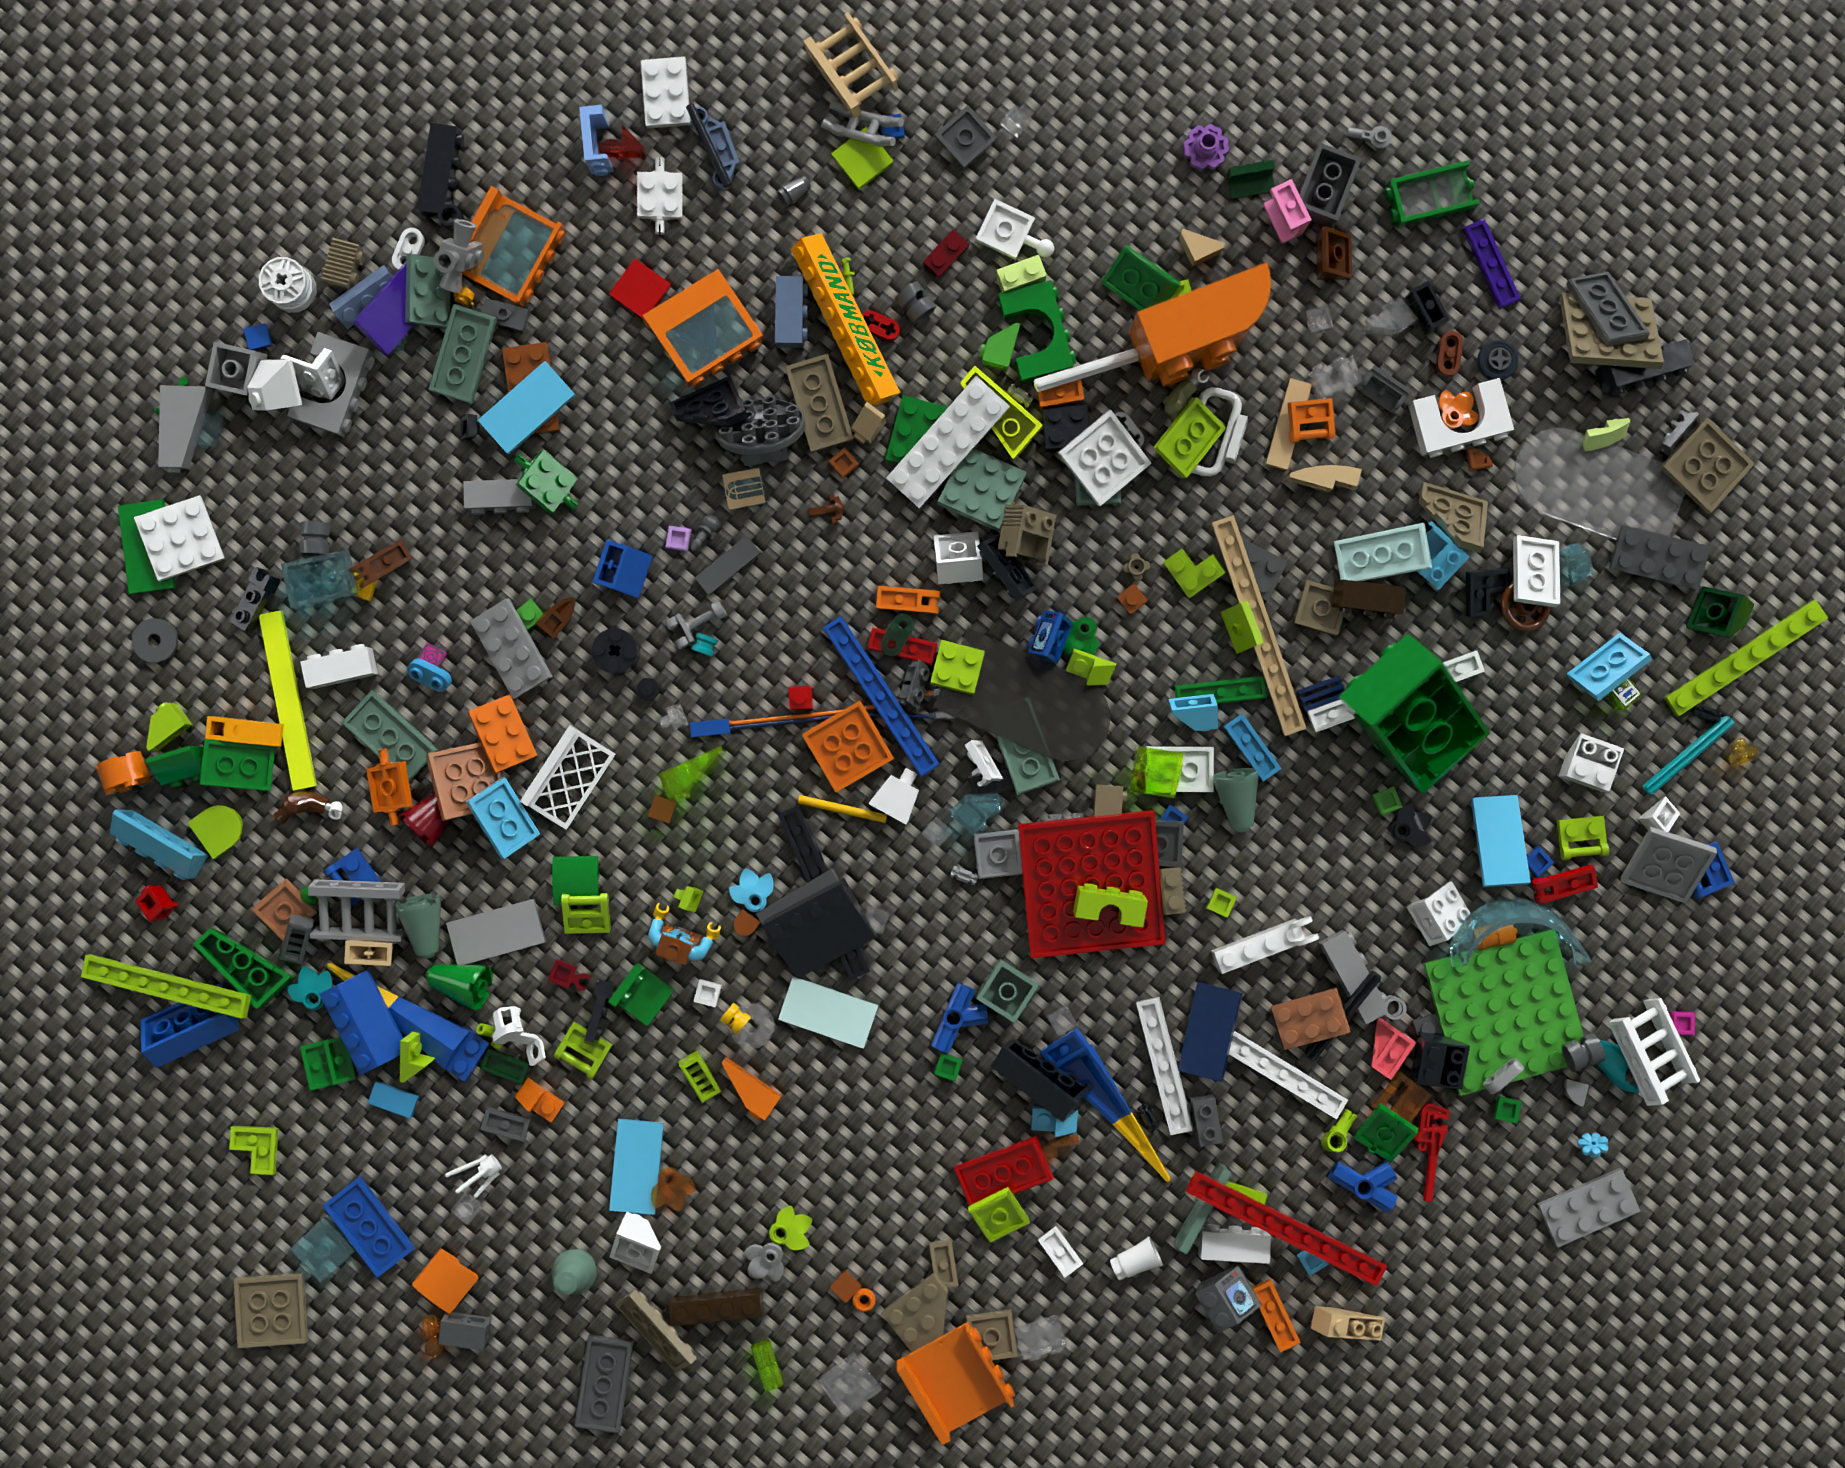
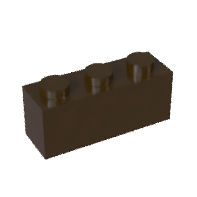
M1334 580L1332 607L1340 608L1341 613L1353 614L1354 610H1358L1360 615L1374 616V613H1381V618L1394 619L1395 615L1404 613L1406 587L1352 580Z

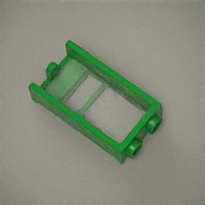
M1469 160L1391 179L1384 191L1386 200L1390 201L1392 208L1390 210V217L1392 222H1395L1396 227L1400 228L1451 214L1474 210L1480 204L1479 199L1473 200L1471 191L1474 188L1473 179L1468 180L1466 169L1470 165Z

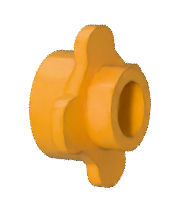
M462 286L461 292H453V297L457 303L462 306H474L472 300L475 294L470 289Z

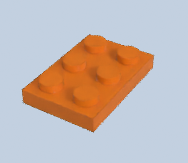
M510 694L467 712L494 774L538 756Z

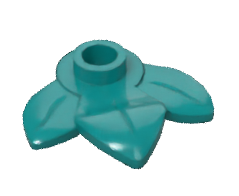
M304 966L300 970L298 984L287 986L288 993L294 1001L302 1002L307 1009L318 1010L324 1005L319 994L332 988V977L329 971L322 972L318 976L313 969ZM312 995H316L318 997V1001L316 1003L312 1002Z

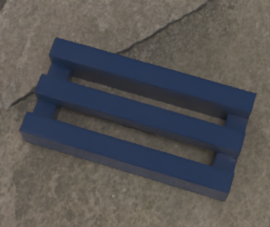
M1340 675L1297 690V694L1305 712L1340 699L1339 696L1345 691V687L1341 682ZM1336 681L1337 686L1307 697L1303 695L1307 691ZM1337 690L1340 692L1339 695L1308 706L1306 704V701Z

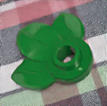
M1082 617L1077 621L1071 620L1073 626L1063 650L1064 654L1071 655L1075 648L1095 655L1099 645L1098 639L1095 636L1097 632L1096 622L1090 617ZM1083 624L1089 626L1088 632L1082 631Z

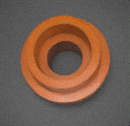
M861 1288L853 1296V1304L859 1311H869L875 1305L876 1298L870 1289ZM867 1296L869 1300L866 1303H862L860 1298Z

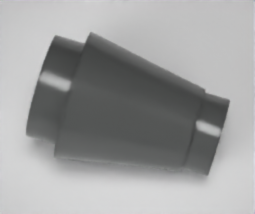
M803 176L781 185L777 191V196L784 206L793 205L811 188L808 179Z

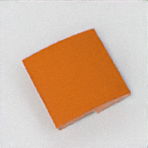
M440 1248L414 1280L412 1286L439 1308L451 1314L479 1278L476 1273L460 1264L458 1258Z

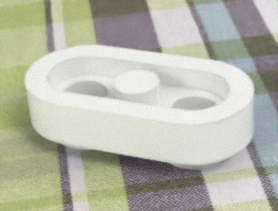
M408 228L402 232L392 256V263L397 270L402 266V261L407 258V254H421L425 239L418 229ZM413 238H417V242L415 244H410V241Z

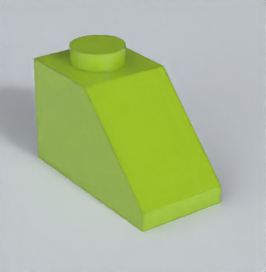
M165 702L156 708L157 712L150 719L146 746L148 751L158 752L193 726L178 704Z

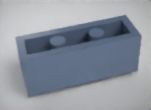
M385 265L329 303L333 313L346 329L354 325L353 321L393 277Z
M776 276V348H803V341H807L808 330L804 328V319H808V305H804V297H808V283H804L803 276Z

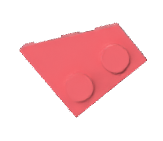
M1379 1017L1376 1023L1371 1067L1391 1080L1417 1042Z

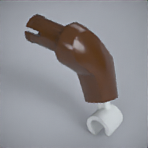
M296 792L287 795L283 799V805L273 814V818L276 820L282 815L277 823L285 824L296 813L312 811L323 814L325 810H329V817L337 820L340 819L343 807L338 801L329 804L328 798L314 792Z

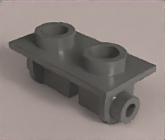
M919 659L918 662L911 661V665H908L904 681L911 682V684L903 685L899 696L901 705L908 706L910 704L917 710H919L920 703L924 698L925 685L930 676V667Z

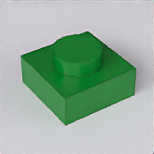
M941 1052L934 1074L956 1081L963 1059Z
M1497 1095L1493 1118L1517 1124L1522 1101Z

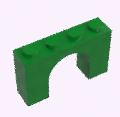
M1051 280L998 294V302L1003 320L1035 314L1044 318L1050 324L1053 332V340L1046 349L1038 353L1016 358L1015 365L1020 384L1032 382L1037 378L1074 367L1073 364L1076 363L1074 351H1070L1068 347V342H1070L1068 329H1064L1062 321L1065 320L1062 307L1058 308L1056 302L1059 299L1056 286L1052 287Z

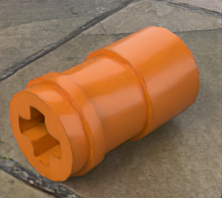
M1511 921L1496 923L1484 928L1479 927L1471 931L1473 944L1477 950L1515 943L1516 933H1518L1517 928L1513 927Z

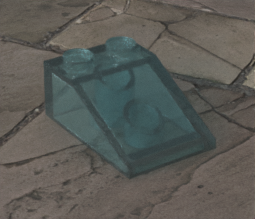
M349 550L281 564L290 608L296 611L324 605L359 594L354 579L355 575L349 571L353 567Z

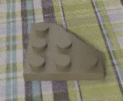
M1423 482L1420 488L1419 504L1458 547L1481 553L1484 547L1488 501Z
M935 1272L886 1307L881 1313L911 1352L944 1335L949 1290Z

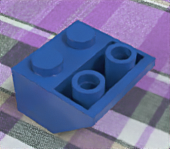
M607 539L593 583L639 599L653 556Z

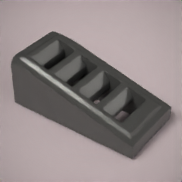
M291 914L279 960L302 964L314 921L313 918ZM291 932H292V933H296V934H300V935H305V937L291 934ZM289 941L295 942V943H300V944H302V945L289 943ZM290 949L294 951H299L300 954L288 952L286 950Z

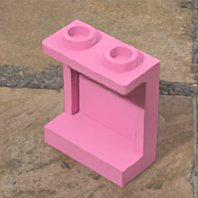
M1291 179L1272 188L1270 193L1273 199L1265 202L1263 205L1281 243H1286L1302 235L1311 221L1310 215Z

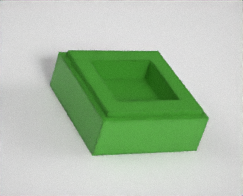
M1394 786L1372 794L1380 816L1402 808Z

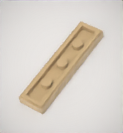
M1292 378L1289 379L1265 465L1285 471L1288 470L1295 443L1289 441L1290 427L1287 403L1307 401L1312 384Z

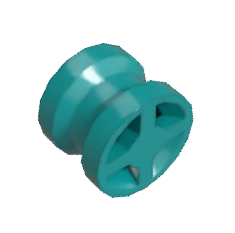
M697 633L696 644L692 646L691 650L713 657V647L717 645L718 640Z

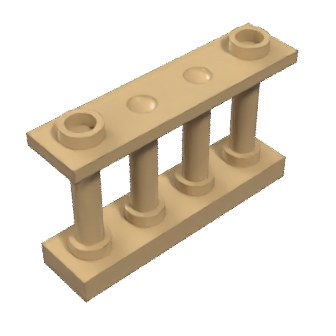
M849 12L844 14L847 23L846 27L821 43L819 41L815 43L811 36L803 42L810 58L853 119L861 115L859 107L861 101L887 84L891 86L894 92L898 91L897 81L899 78L893 68L889 69L861 31L863 28L856 17L853 19ZM853 33L859 43L833 60L831 58L827 60L824 56L825 51ZM865 50L871 60L845 77L843 75L839 77L836 73L837 67ZM877 67L883 77L857 94L855 92L851 94L848 90L849 84Z

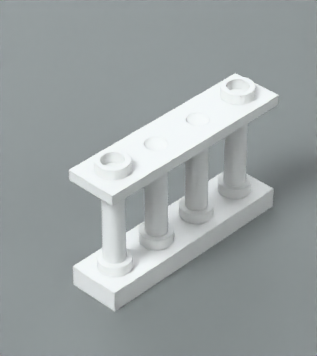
M1655 998L1643 1001L1647 1011L1631 1020L1630 1017L1616 1018L1608 1022L1647 1106L1663 1105L1668 1102L1665 1091L1680 1081L1682 1084L1698 1083L1700 1081L1696 1068L1691 1062L1662 998ZM1652 1019L1657 1031L1640 1041L1635 1029ZM1661 1040L1667 1052L1650 1062L1645 1049ZM1671 1061L1676 1073L1660 1083L1655 1070Z

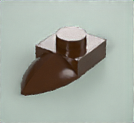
M565 598L554 606L548 607L535 624L550 638L554 639L570 620L575 607V598Z

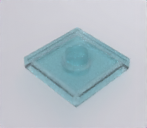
M327 1217L323 1218L290 1248L320 1283L356 1251Z

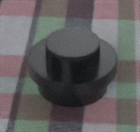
M644 678L637 685V693L644 700H653L659 694V684L652 678Z

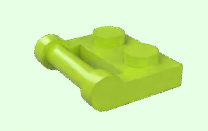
M1604 816L1556 820L1560 856L1563 861L1570 860L1572 857L1609 856ZM1597 839L1598 846L1569 848L1568 842Z
M601 893L600 896H570V894H562L561 903L565 934L610 933L608 893ZM570 905H600L601 909H571Z
M573 1022L553 1057L571 1064L586 1073V1077L592 1080L613 1044L600 1037L599 1041L595 1040L593 1046L584 1044L587 1029ZM567 1046L593 1060V1065L590 1066L566 1052Z

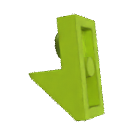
M1074 648L1066 671L1086 678V685L1088 686L1108 685L1116 663Z
M411 1032L400 1040V1082L404 1083L435 1059V1057L420 1054L422 1049L420 1033Z

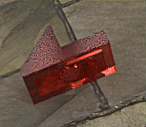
M623 125L621 142L615 139L599 142L600 154H607L608 158H647L644 147Z

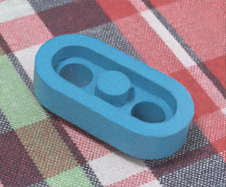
M414 659L407 667V672L413 680L438 692L445 691L452 683L451 676L447 671L423 659Z

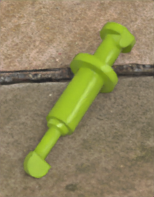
M851 258L840 259V262L843 264L844 273L842 275L853 296L852 276L855 274L850 272L849 261H851Z

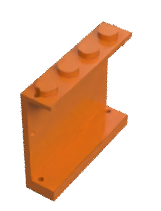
M969 1322L897 1360V1372L942 1445L950 1442L951 1431L1004 1402H1008L1011 1408L1014 1407L1013 1397L1015 1394L1012 1386L1009 1383L1005 1384L1002 1379L1004 1374L999 1365L995 1366L991 1360L993 1356L987 1346L983 1347L980 1342L982 1340L977 1328L972 1329Z

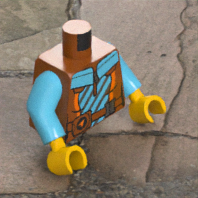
M657 903L653 912L655 919L652 920L648 934L649 941L656 947L655 954L681 965H687L691 961L702 960L712 946V940L719 938L721 926L717 930H712L713 922H710L707 925L706 937L665 921L663 922L662 920L668 914L669 906L667 905L665 911H661L658 908L660 903Z

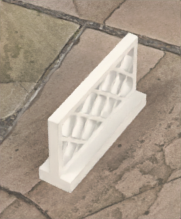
M569 725L520 802L567 830L616 754L580 732L577 728ZM578 737L587 741L588 751L575 752L574 743ZM590 744L597 747V749L591 750ZM572 747L573 754L567 755ZM603 751L609 757L605 763L595 765L592 752ZM590 753L592 766L579 768L576 756ZM574 756L576 769L563 772L561 763L564 758ZM558 767H560L561 773L554 774ZM601 767L599 772L596 773V768ZM593 769L594 780L590 783L582 784L580 771ZM577 772L580 785L567 787L564 775ZM562 776L564 788L551 791L550 779ZM547 786L548 792H543V790ZM589 786L586 792L584 793L583 787ZM581 787L582 798L580 801L570 803L567 790ZM565 791L567 804L554 806L552 793ZM549 794L552 807L542 809L535 802L539 796ZM577 805L572 812L571 806ZM568 806L570 816L564 823L557 818L555 809ZM553 810V815L548 813L547 811Z

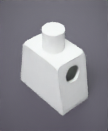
M905 768L900 779L891 775L869 804L907 825L919 792L918 789L911 786L917 774Z

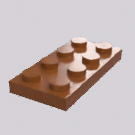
M547 342L502 348L508 393L544 361L551 367ZM558 412L532 435L561 431Z

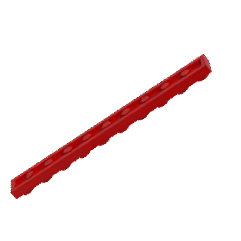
M1196 1170L1185 1189L1188 1194L1375 1286H1378L1387 1268V1265Z

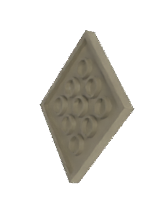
M1562 292L1560 304L1570 363L1661 369L1664 360L1652 299L1626 297L1650 332L1648 339L1607 347L1572 293Z

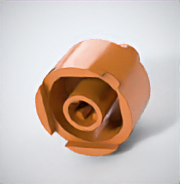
M141 751L126 753V756L122 757L116 756L104 760L96 766L106 795L117 792L124 793L133 790L132 786H142L151 782Z

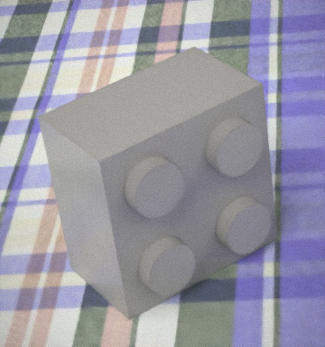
M214 342L205 386L249 396L247 387L259 362L267 360L268 354Z

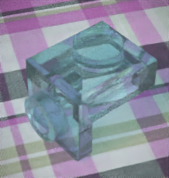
M1580 543L1568 545L1565 549L1559 551L1560 556L1566 561L1568 576L1572 582L1594 574L1590 551Z

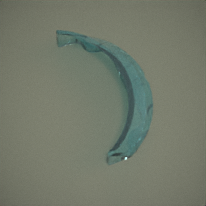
M1504 898L1491 901L1472 911L1465 918L1456 935H1453L1450 943L1452 967L1466 966L1476 947L1492 932L1511 924L1535 923L1554 929L1560 941L1571 945L1575 965L1591 963L1588 954L1561 917L1541 904L1521 898H1514L1513 900Z

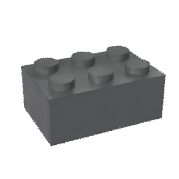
M1319 143L1299 191V195L1312 221L1331 228L1335 226L1362 158Z

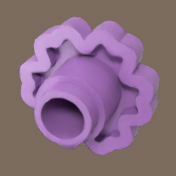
M1212 124L1207 125L1206 128L1198 125L1189 131L1188 140L1183 144L1184 157L1191 159V167L1197 168L1199 171H1204L1206 167L1210 170H1215L1223 164L1224 156L1228 153L1229 146L1228 138L1221 136L1222 130Z

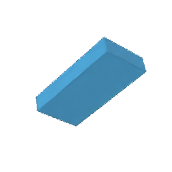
M376 1081L368 1104L412 1118L419 1095Z

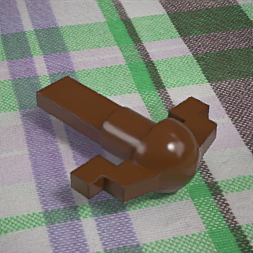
M830 494V501H835V504L809 508V516L814 517L836 513V516L832 517V524H837L838 520H842L844 505L839 496Z

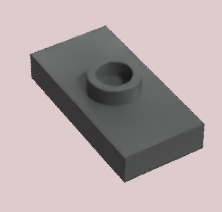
M487 298L484 300L481 313L497 317L496 325L521 332L525 330L530 312L526 308Z

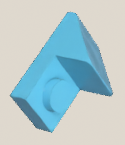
M1033 1106L1031 1130L1054 1132L1055 1137L1074 1133L1077 1130L1078 1110L1062 1122L1054 1118L1044 1107Z

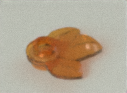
M666 1167L662 1169L658 1175V1183L651 1191L653 1206L658 1208L666 1202L672 1209L681 1211L685 1202V1194L696 1191L694 1182L690 1177L680 1175L675 1168ZM671 1174L673 1179L667 1183L665 1177Z

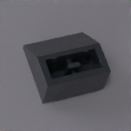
M1418 1032L1411 1076L1419 1085L1462 1090L1470 1046L1441 1034Z

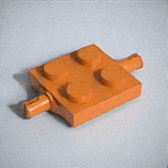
M388 749L378 750L380 764L366 769L373 813H388L390 826L400 825L397 811L413 806L406 761L389 762Z

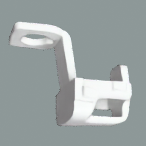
M515 1006L499 1008L493 1013L495 1032L492 1035L493 1042L505 1044L508 1041L527 1044L526 1053L529 1065L535 1066L545 1059L543 1042L535 1034L524 1033L519 1016L521 1009ZM512 1017V1023L504 1025L502 1018ZM534 1045L537 1046L539 1050L536 1059L533 1056Z

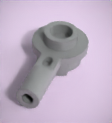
M1384 126L1375 127L1372 131L1348 127L1346 134L1347 137L1368 140V143L1377 149L1387 147L1392 140L1390 130Z

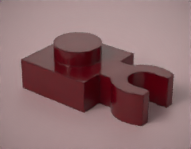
M556 959L548 981L568 989L573 983L578 990L585 991L587 987L581 985L580 980L581 978L591 979V975L588 973L577 974V966Z

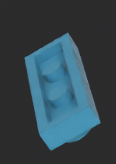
M1243 713L1223 726L1250 766L1258 771L1262 782L1282 769Z

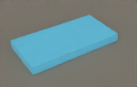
M544 361L479 418L478 421L509 455L576 395L548 363Z
M1518 795L1472 798L1471 804L1483 887L1529 885L1531 882Z
M618 1119L609 1211L655 1215L664 1123Z

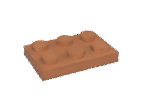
M1337 988L1271 1006L1284 1050L1351 1032Z

